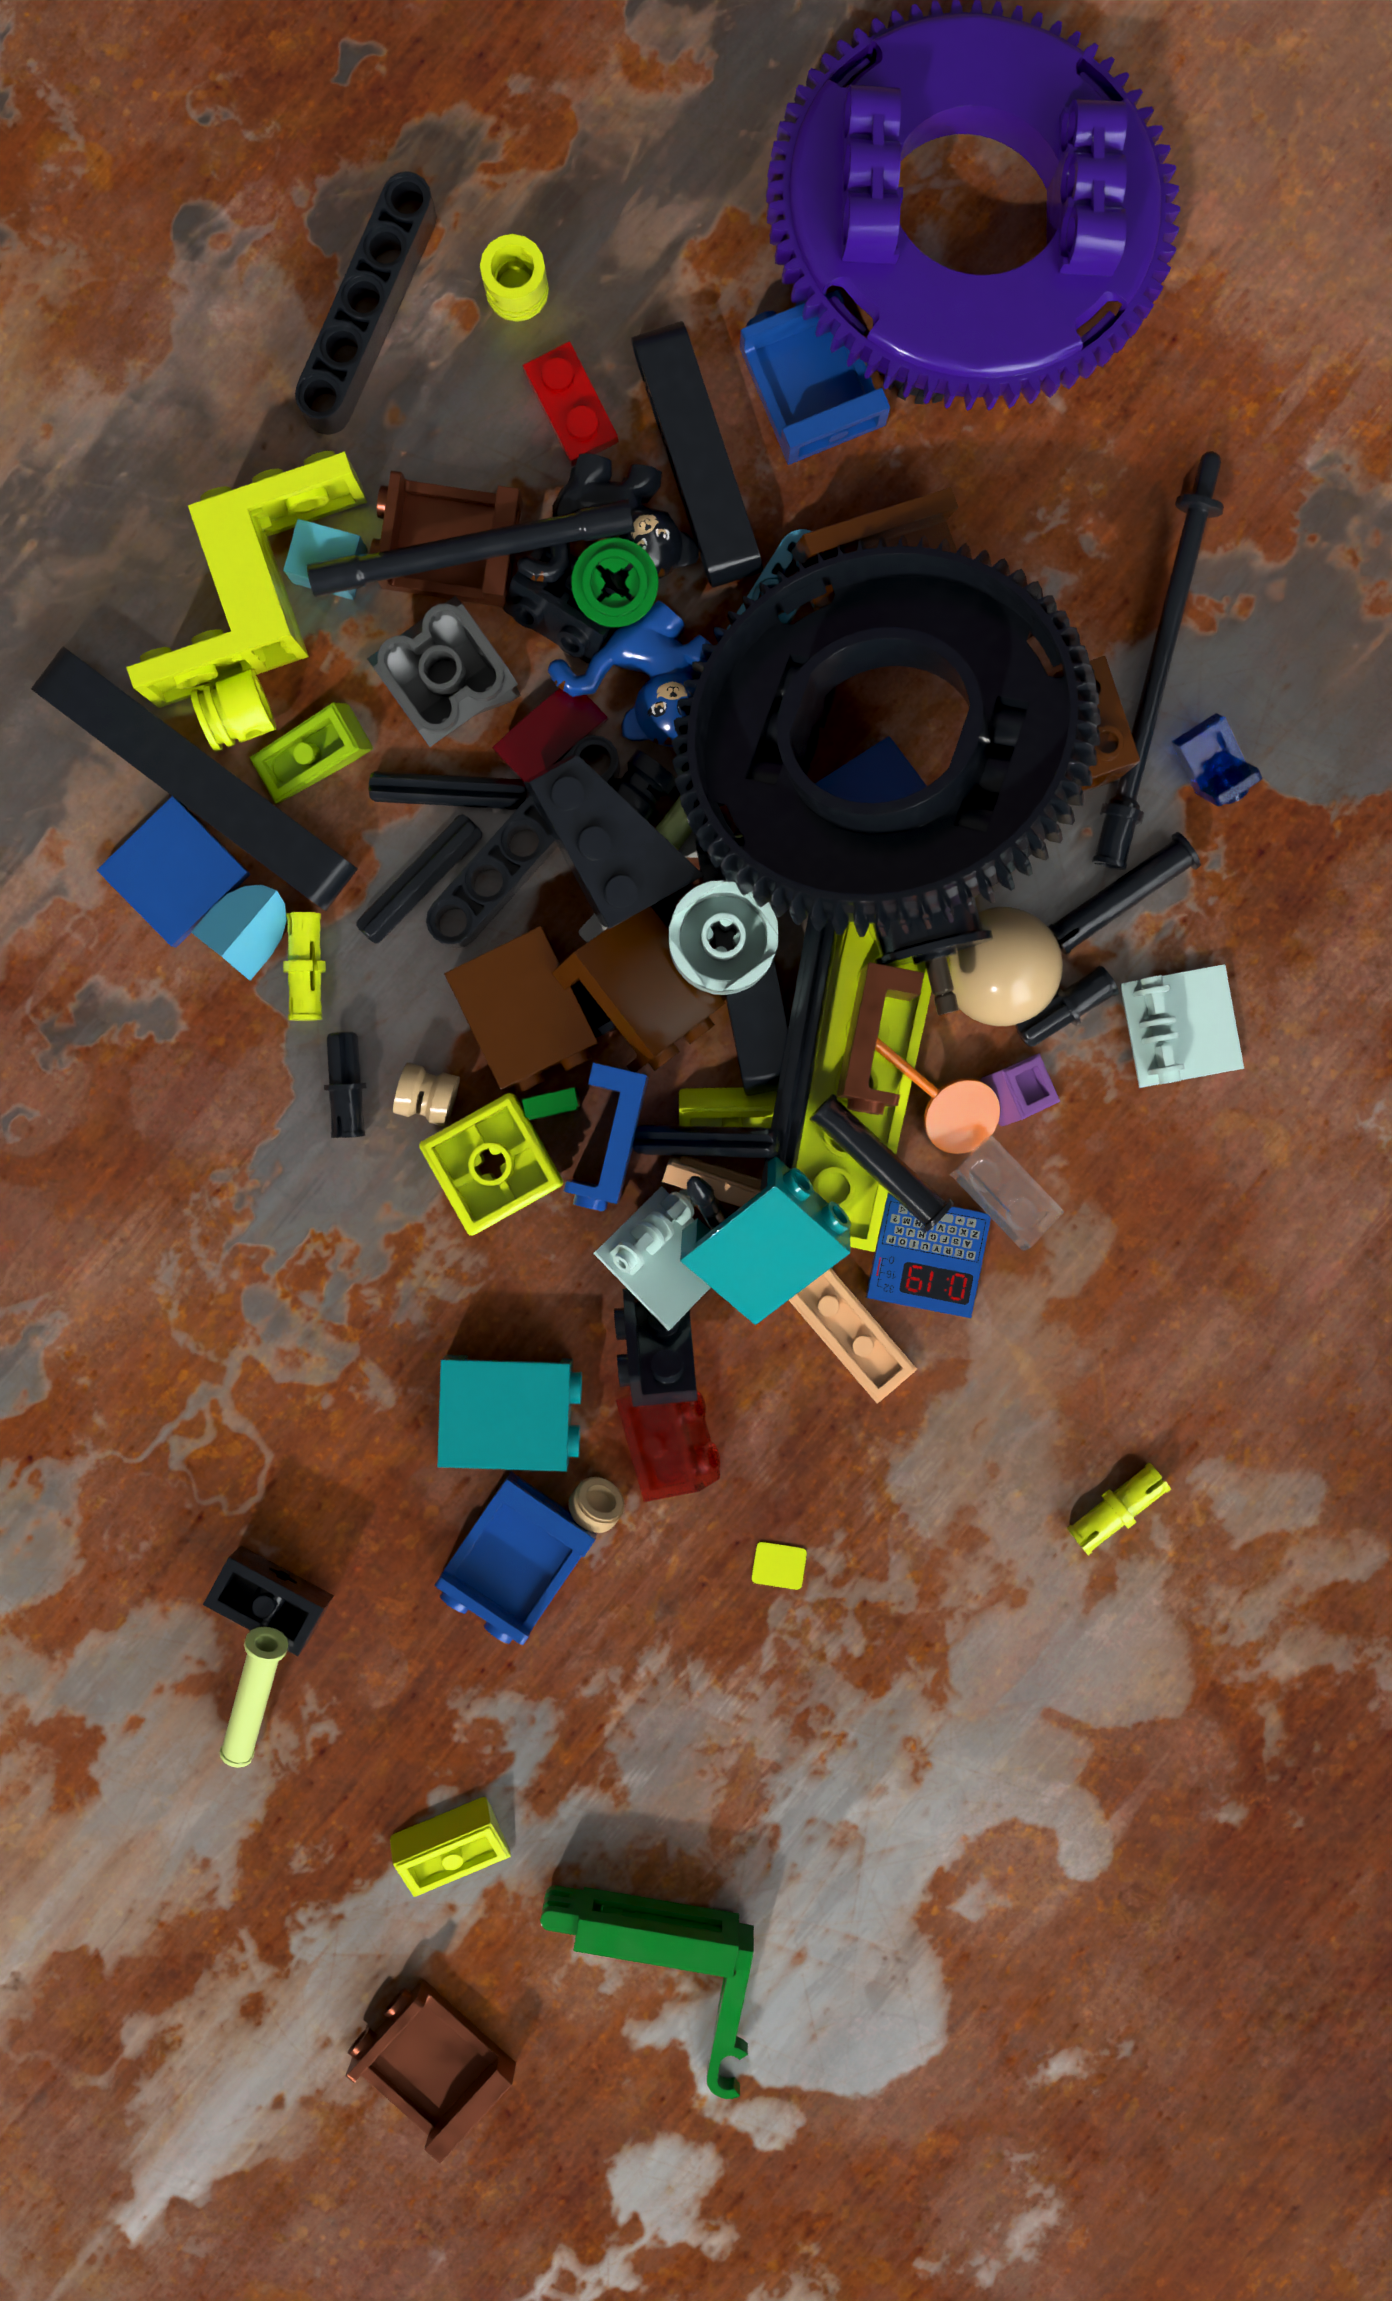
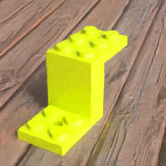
M323 451L313 454L304 460V466L286 472L282 469L263 471L252 478L253 483L234 490L227 486L217 487L203 493L200 496L201 501L188 505L231 631L223 633L221 629L209 630L194 636L191 639L192 645L172 651L170 647H161L143 653L139 657L140 663L126 667L133 688L158 708L190 698L192 690L198 689L203 693V687L208 684L216 688V681L252 668L257 675L309 657L268 536L294 528L297 518L312 522L367 503L361 482L345 451L339 454H335L334 451Z

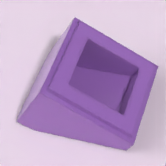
M1040 1053L989 1074L980 1080L988 1085L998 1098L1000 1105L998 1124L1000 1126L1023 1120L1060 1102Z

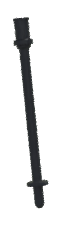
M1213 451L1202 455L1192 493L1183 494L1176 498V508L1186 513L1131 732L1141 762L1120 778L1116 796L1111 798L1108 803L1102 804L1100 815L1104 817V822L1092 862L1103 867L1126 870V862L1135 827L1142 824L1144 812L1140 810L1137 797L1207 518L1218 517L1223 514L1224 505L1220 501L1212 499L1221 466L1220 455Z

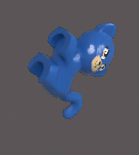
M658 600L643 618L629 626L620 627L613 631L606 644L592 656L585 674L577 676L572 672L567 662L562 659L552 661L549 664L548 673L555 685L572 697L594 694L613 665L648 675L650 680L645 682L638 692L635 706L628 710L621 724L622 736L631 741L651 740L663 746L673 747L672 740L678 736L674 720L682 717L677 701L681 698H689L684 690V681L694 680L695 675L692 671V662H707L703 655L702 644L711 643L701 635H698L688 644L684 645L679 640L685 631L683 620L668 606Z

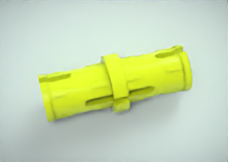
M286 913L288 921V961H283V972L288 973V1020H323L321 973L326 972V961L321 960V913Z
M1147 1463L1145 1468L1116 1491L1112 1492L1108 1489L1101 1495L1104 1499L1101 1503L1066 1529L1076 1539L1086 1554L1090 1555L1096 1547L1125 1525L1129 1529L1136 1523L1134 1517L1165 1492L1168 1493L1171 1488L1165 1480L1161 1479L1163 1477L1153 1465Z

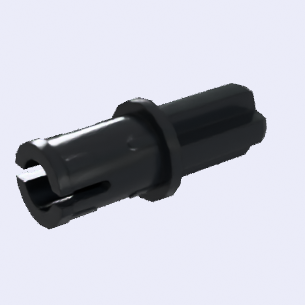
M1098 966L1093 972L1065 990L1058 988L1048 1006L1037 1016L1016 1024V1030L1024 1043L1029 1047H1033L1070 1023L1075 1026L1080 1024V1017L1110 997L1118 995V987L1108 971L1103 966Z
M333 1032L327 1036L329 1084L324 1085V1090H329L331 1138L365 1136L362 1089L367 1087L366 1083H361L358 1036L354 1032Z

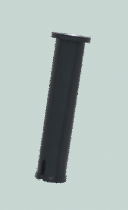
M1174 833L1171 836V843L1056 923L1050 924L1048 928L1056 936L1060 950L1067 955L1074 947L1191 867L1195 870L1201 866L1200 859L1188 840L1181 833Z
M834 1094L809 1118L922 1223L920 1230L923 1233L928 1232L954 1204L950 1198L944 1201L854 1114L846 1109Z

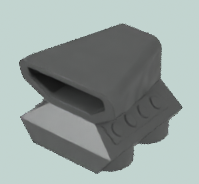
M456 596L444 604L432 607L422 620L401 635L387 639L376 653L367 658L429 747L473 716L511 703L521 696L516 687L518 683Z

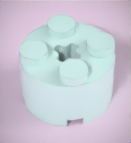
M709 881L695 887L680 900L670 920L668 942L673 963L687 982L713 995L734 994L750 988L766 974L777 953L779 929L778 921L771 905L768 902L763 907H759L753 898L752 892L743 896L736 882ZM718 925L723 931L733 928L737 932L732 941L734 949L727 951L723 946L716 949L712 948L710 945L714 938L712 928Z

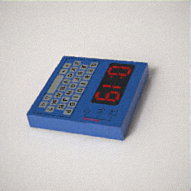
M888 1194L876 1250L873 1256L866 1298L971 1318L992 1214L952 1206L928 1232L923 1233L920 1230L922 1223L891 1194Z

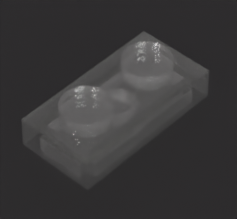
M992 1135L985 1138L950 1173L1022 1251L1031 1248L1064 1213L1061 1207Z

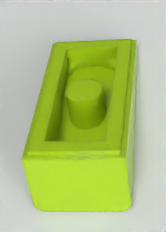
M333 702L251 756L250 759L275 804H279L373 750V746L352 708L346 703Z

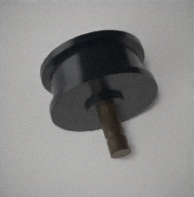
M977 896L973 897L975 913L970 914L963 907L962 903L953 907L954 922L949 923L943 916L942 911L932 914L933 925L932 929L929 930L926 929L921 918L918 917L911 919L910 934H904L899 921L890 922L887 936L882 937L877 923H869L873 924L880 956L873 960V963L892 967L912 962L914 965L925 963L932 994L936 996L934 1002L938 1015L959 1010L956 994L952 992L954 986L946 957L957 954L956 951L993 939L991 930H982L975 902Z

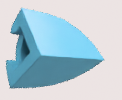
M265 885L243 886L226 894L217 902L191 933L251 981L271 957L282 939L287 921L285 903L275 889Z

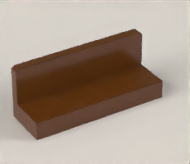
M949 487L803 534L791 552L795 563L798 560L807 568L816 564V555L818 553L822 554L825 560L836 557L838 545L842 546L845 553L857 551L859 539L864 542L866 549L877 548L880 536L885 539L887 547H893L898 545L901 536L904 535L907 538L908 546L917 547L922 536L925 535L929 541L930 548L937 549L941 541L946 538L950 544L951 552L956 553L957 549L946 521L957 510L958 504L952 488ZM832 585L825 587L826 594L810 601L814 610L831 604L835 595Z

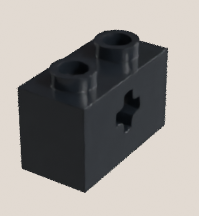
M240 1546L228 1557L203 1605L250 1631L257 1627L277 1629L288 1640L287 1651L299 1656L309 1643L334 1595L253 1551Z

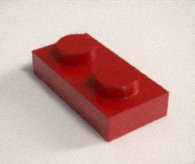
M570 341L522 365L523 371L571 466L576 465L579 454H597L619 443L618 435Z

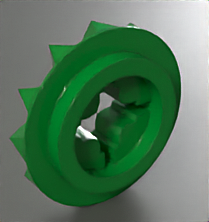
M622 538L603 539L585 549L576 561L571 582L573 596L580 610L589 619L605 627L629 626L643 618L655 602L659 583L657 569L649 554L636 543ZM631 564L633 568L628 572L629 576L626 578L625 585L629 589L628 593L634 599L630 602L625 596L621 597L619 594L614 593L609 598L605 597L599 602L597 599L602 595L601 590L605 587L606 583L601 577L602 573L597 569V566L600 565L605 570L608 569L616 574L621 569L625 570Z

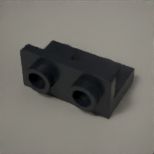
M550 546L535 549L531 556L540 561L547 562L552 557ZM570 554L571 569L556 582L534 581L518 570L511 579L506 604L503 607L504 611L523 627L533 629L559 645L568 655L578 657L589 664L592 656L602 648L604 641L614 627H605L592 621L578 607L573 596L571 584L572 572L578 558ZM604 574L601 575L606 584L601 590L602 595L597 599L599 602L605 597L609 598L614 593L619 594L621 597L625 596L630 602L632 601L633 597L628 592H616L609 583L608 577Z
M627 1288L623 1289L624 1308H614L616 1339L626 1340L627 1354H617L619 1385L620 1387L630 1386L633 1407L698 1401L690 1310L668 1331L641 1302H635V1296Z

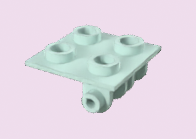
M1225 964L1170 975L1153 976L1120 984L1139 1088L1244 1069Z
M661 1186L593 1254L669 1331L711 1287L680 1261L682 1230L694 1221L692 1216L694 1215V1207L696 1205L688 1197L687 1190L682 1189L679 1192H671L669 1194Z

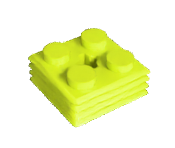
M512 1093L503 1095L426 1138L419 1144V1148L466 1232L471 1236L563 1185L561 1175L529 1118H526L519 1100ZM487 1149L493 1155L502 1153L505 1157L506 1162L500 1166L503 1175L498 1179L492 1173L482 1175L478 1166L482 1165L485 1161L482 1153Z

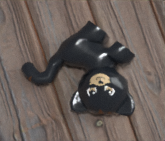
M589 453L579 454L576 466L571 468L568 483L560 490L552 505L553 517L574 513L585 507L628 499L635 532L608 538H622L641 546L653 560L657 569L658 580L672 573L675 568H682L697 563L699 548L696 542L687 533L678 530L668 512L648 508L643 505L648 503L661 487V471L652 466L633 464L628 471L627 477H623L622 482L610 481L612 477V461L610 459ZM570 542L550 546L552 557L547 562L540 561L531 555L520 557L517 562L519 572L534 581L556 582L571 569ZM631 564L625 570L621 569L616 574L607 569L609 583L616 592H629L625 581L629 576L628 572L633 568Z

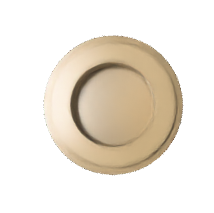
M589 1477L581 1481L569 1498V1511L575 1522L585 1530L594 1533H603L612 1529L623 1515L625 1509L624 1498L619 1489L610 1481L600 1477Z

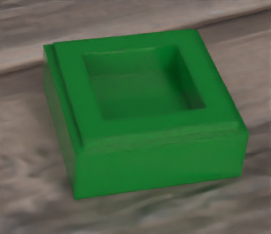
M575 1087L522 1099L525 1116L529 1120L579 1110L581 1106L578 1091Z

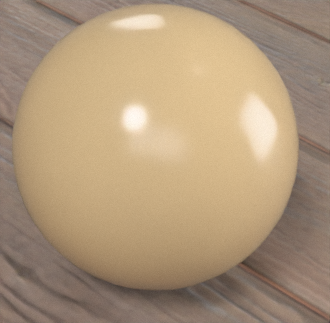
M994 907L978 912L982 930H991L993 939L956 951L957 954L946 957L954 986L952 992L956 994L959 1009L970 1018L992 1026H1012L1037 1016L1054 998L1062 978V954L1054 934L1039 918L1021 909Z

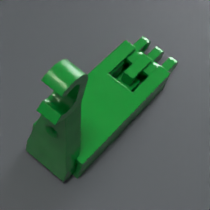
M558 1885L550 1886L545 1892L540 1919L541 1926L548 1931L576 1935L573 1951L723 1977L707 2065V2085L710 2091L720 2098L734 2099L739 2097L740 2083L735 2077H722L719 2074V2068L722 2059L727 2056H734L741 2060L748 2055V2043L738 2037L737 2032L754 1953V1925L739 1923V1913L589 1887H584L581 1890Z

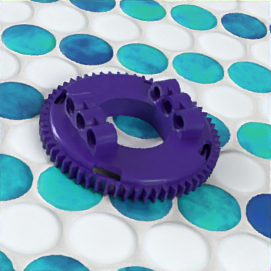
M933 0L928 16L924 17L917 4L911 5L908 20L905 22L898 11L893 10L887 29L879 19L874 18L872 19L869 36L861 29L856 28L851 45L843 40H839L835 50V57L824 53L819 67L820 71L811 68L808 71L806 86L798 85L796 88L795 103L788 102L784 116L785 121H780L778 126L777 141L773 143L772 159L767 173L766 203L769 205L766 215L767 223L771 225L769 234L770 244L776 246L775 264L784 265L782 283H795L791 293V301L797 303L807 300L802 313L803 320L819 317L815 332L816 337L831 332L834 335L830 346L831 353L845 346L850 350L847 359L848 367L858 359L867 363L864 374L865 379L878 370L885 374L884 389L889 388L894 380L904 383V398L909 396L914 387L924 390L923 401L925 404L929 403L934 393L943 394L946 409L951 406L955 396L964 397L967 411L972 408L977 397H983L989 411L994 407L998 396H1003L1007 407L1010 409L1015 405L1020 392L1026 401L1031 404L1040 393V388L1047 397L1051 398L1058 390L1060 383L1069 390L1076 383L1079 376L1087 379L1097 366L1103 367L1109 362L1113 353H1119L1128 339L1135 335L1144 318H1147L1153 308V302L1156 301L1163 289L1161 283L1164 282L1170 272L1171 267L1167 263L1170 262L1176 251V247L1171 245V242L1174 241L1179 232V227L1172 224V222L1178 216L1180 206L1171 203L1179 192V186L1168 183L1176 171V166L1166 163L1162 164L1171 150L1170 145H1155L1164 130L1162 125L1146 126L1154 112L1153 107L1136 108L1143 93L1142 90L1136 89L1126 93L1123 88L1130 75L1125 72L1113 78L1109 71L1115 59L1111 56L1100 64L1095 61L1094 57L1099 46L1096 43L1087 47L1085 51L1078 48L1077 45L1081 35L1079 31L1074 32L1065 40L1060 37L1061 21L1058 20L1048 31L1041 28L1042 13L1037 12L1032 18L1031 23L1022 21V6L1018 5L1013 11L1011 18L1002 16L1003 9L1000 1H996L991 14L983 13L980 0H974L970 12H963L960 1L953 0L949 13H943L938 1ZM956 134L983 136L1012 148L1036 170L1047 190V246L1031 261L1016 269L991 275H974L958 272L930 259L913 244L900 225V207L903 200V187H898L901 161L909 153L926 142ZM830 286L843 287L856 304L873 318V327L867 338L863 336L867 327L849 312L836 295L828 301L825 297L827 288ZM1108 301H1118L1122 304L1116 316L1109 311L1091 330L1082 337L1079 336L1077 329L1090 320Z

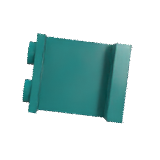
M775 1156L768 1162L767 1187L712 1230L698 1218L682 1230L680 1261L756 1325L851 1253V1223L845 1211L833 1201L827 1203L813 1190L811 1182L803 1172L797 1168H788Z
M445 1355L441 1359L437 1467L567 1472L570 1457H579L580 1425H571V1404H581L582 1372H572L573 1359L562 1358L560 1363L467 1360L468 1355Z

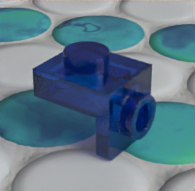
M1218 713L1213 714L1171 741L1195 793L1216 806L1231 804L1247 795L1250 787L1263 779L1259 768L1245 761L1226 717Z

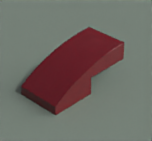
M559 688L523 718L492 748L519 778L525 781L561 761L577 742L584 737L592 736L608 720V717L587 695L572 697Z

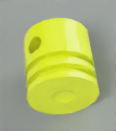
M517 234L499 236L490 242L482 253L480 262L481 276L489 305L496 314L505 320L519 322L531 319L540 313L547 302L549 293L543 254L536 243L525 236Z
M252 668L216 681V688L208 684L203 687V693L198 689L192 690L190 693L201 728L215 752L221 751L223 749L222 744L224 743L228 748L234 746L235 739L242 743L276 730V723L269 702Z

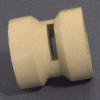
M407 1062L396 1090L393 1113L411 1117L414 1114L426 1116L429 1123L446 1127L456 1100L460 1077L444 1072L435 1076L428 1074L423 1066Z

